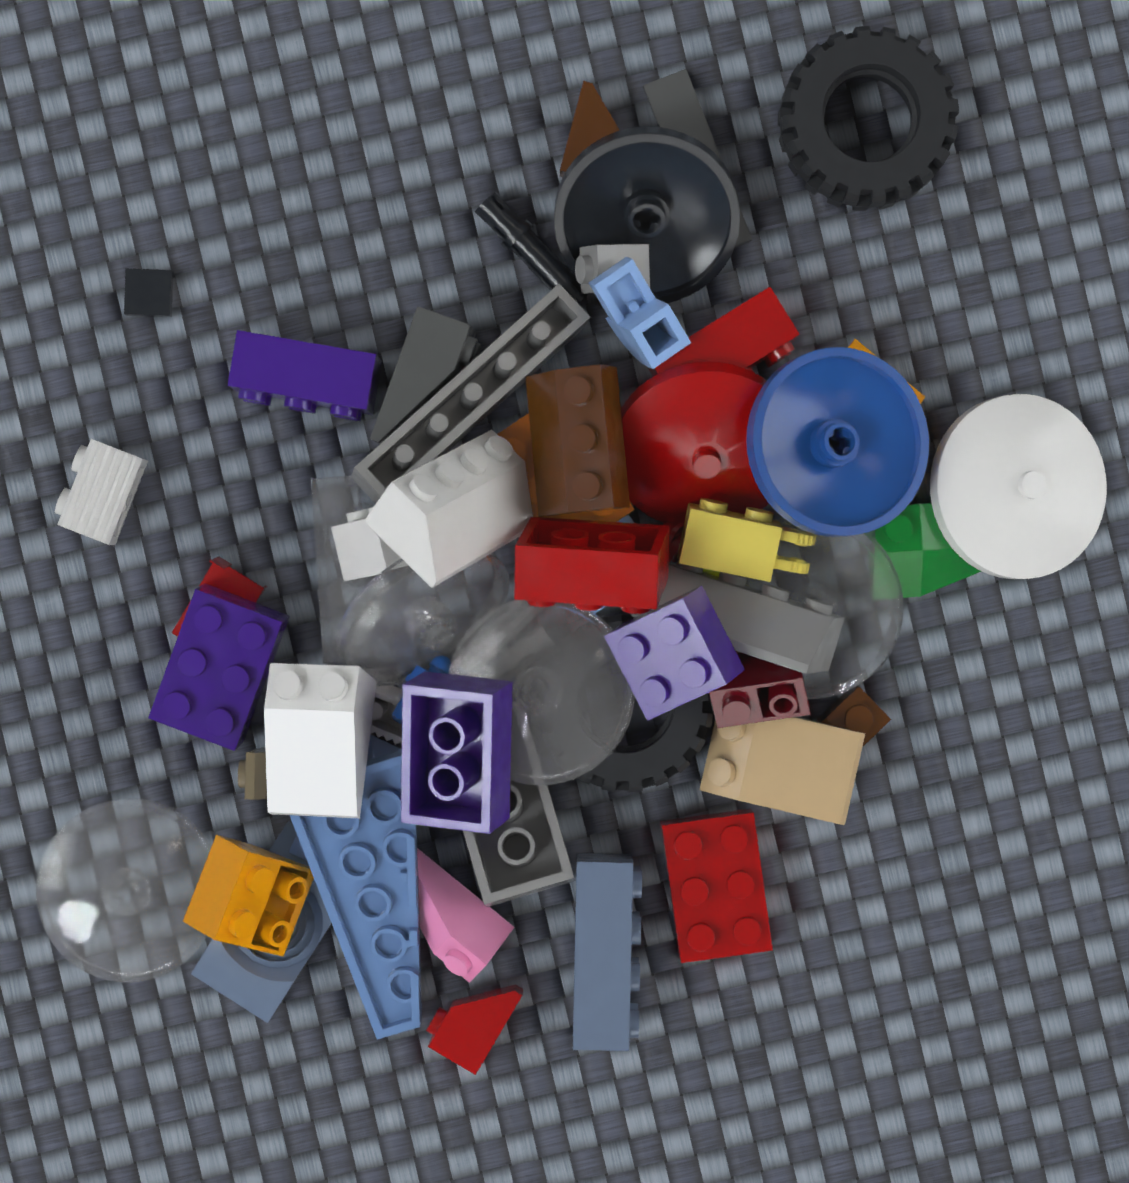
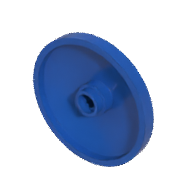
M830 347L818 349L790 360L774 372L765 382L753 403L748 420L747 455L759 490L772 508L784 519L800 529L813 534L828 537H848L867 533L888 524L913 500L925 475L929 457V434L926 418L915 392L904 377L891 365L861 350ZM829 439L832 441L833 448L829 445Z

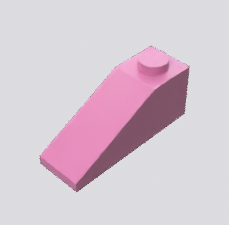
M417 848L419 927L433 954L444 962L449 971L455 975L462 976L470 983L489 963L515 927L491 907L485 906L481 899Z

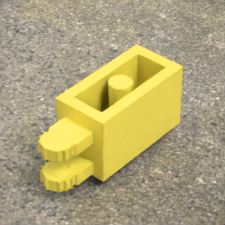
M701 498L699 505L688 503L677 554L679 564L771 582L773 569L808 574L810 563L797 557L777 555L779 542L781 540L807 547L815 545L817 535L782 527L779 521L773 520L774 513L762 509L747 507L745 514L727 511V503L714 499Z

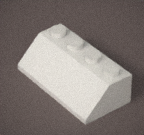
M490 430L392 481L364 522L433 588L520 537L530 517H533L525 461L513 450L512 445L505 438L498 436L493 430Z

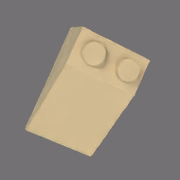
M799 717L717 728L715 720L700 791L845 825L865 733Z

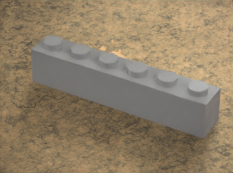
M557 284L353 469L351 478L376 504L392 481L446 454L516 391L526 381L525 377L532 376L580 333L589 321L590 316L560 284Z

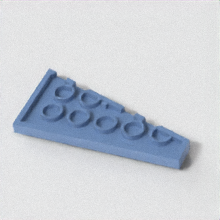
M402 750L367 760L360 818L289 815L377 1040L418 1028L422 1021L417 825L401 823Z

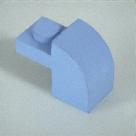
M625 257L589 282L590 287L608 315L605 318L626 349L643 365L654 369L691 343L669 304L655 298L633 259Z

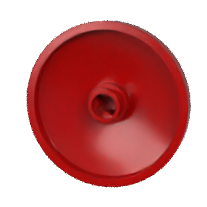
M694 362L665 370L640 385L621 407L630 502L653 519L663 523L670 521L676 525L680 522L684 523L688 503L699 505L701 498L725 502L728 504L727 511L745 514L747 507L757 509L766 507L769 503L759 490L749 465L746 439L748 420L753 403L767 380L748 369L733 364Z

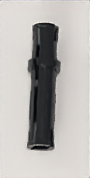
M497 192L489 196L476 209L475 213L503 241L501 243L506 251L511 249L549 290L560 284L578 304L588 295L581 294V284L578 283L576 277L567 266L531 230L533 225L527 219L523 221L515 214Z

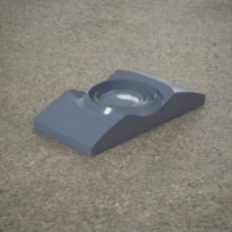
M290 819L269 851L309 866L307 861L289 853L297 835ZM313 879L284 957L212 939L191 975L268 1023L332 924L315 880Z

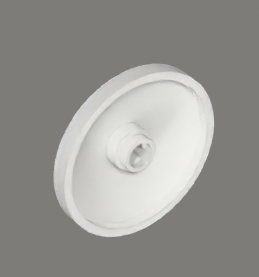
M1029 394L1005 395L985 400L959 416L946 431L938 445L930 476V496L935 519L951 548L968 564L984 573L1006 579H1030L1061 570L1073 562L1087 548L1094 538L1103 517L1106 504L1107 481L1099 448L1085 425L1068 409L1054 401Z

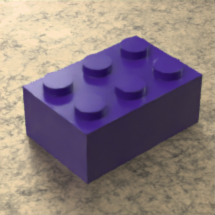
M237 330L227 386L239 392L238 398L243 399L244 402L271 406L272 398L285 400L284 406L289 407L288 409L316 414L317 406L331 408L330 414L336 418L361 422L362 414L373 415L382 361L373 353Z
M205 583L196 588L148 718L235 751L244 742L269 674L270 663L274 661L290 616Z
M424 671L403 684L401 823L491 834L510 819L513 681Z

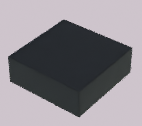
M125 268L124 315L172 317L173 271Z

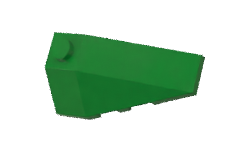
M932 503L908 505L888 524L869 532L874 600L921 597L981 572L963 560L946 541L935 519Z

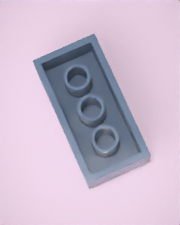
M577 853L573 1050L629 1051L630 1038H639L638 1003H630L631 991H640L639 957H631V945L641 944L640 911H632V898L642 897L641 866L633 865L631 854Z

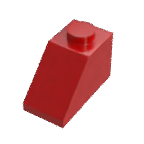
M515 984L453 1000L447 1011L439 1007L426 1029L427 1032L432 1034L428 1047L476 1075L523 996V988Z

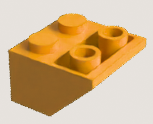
M216 835L183 922L213 940L284 957L314 877L309 866L255 845Z

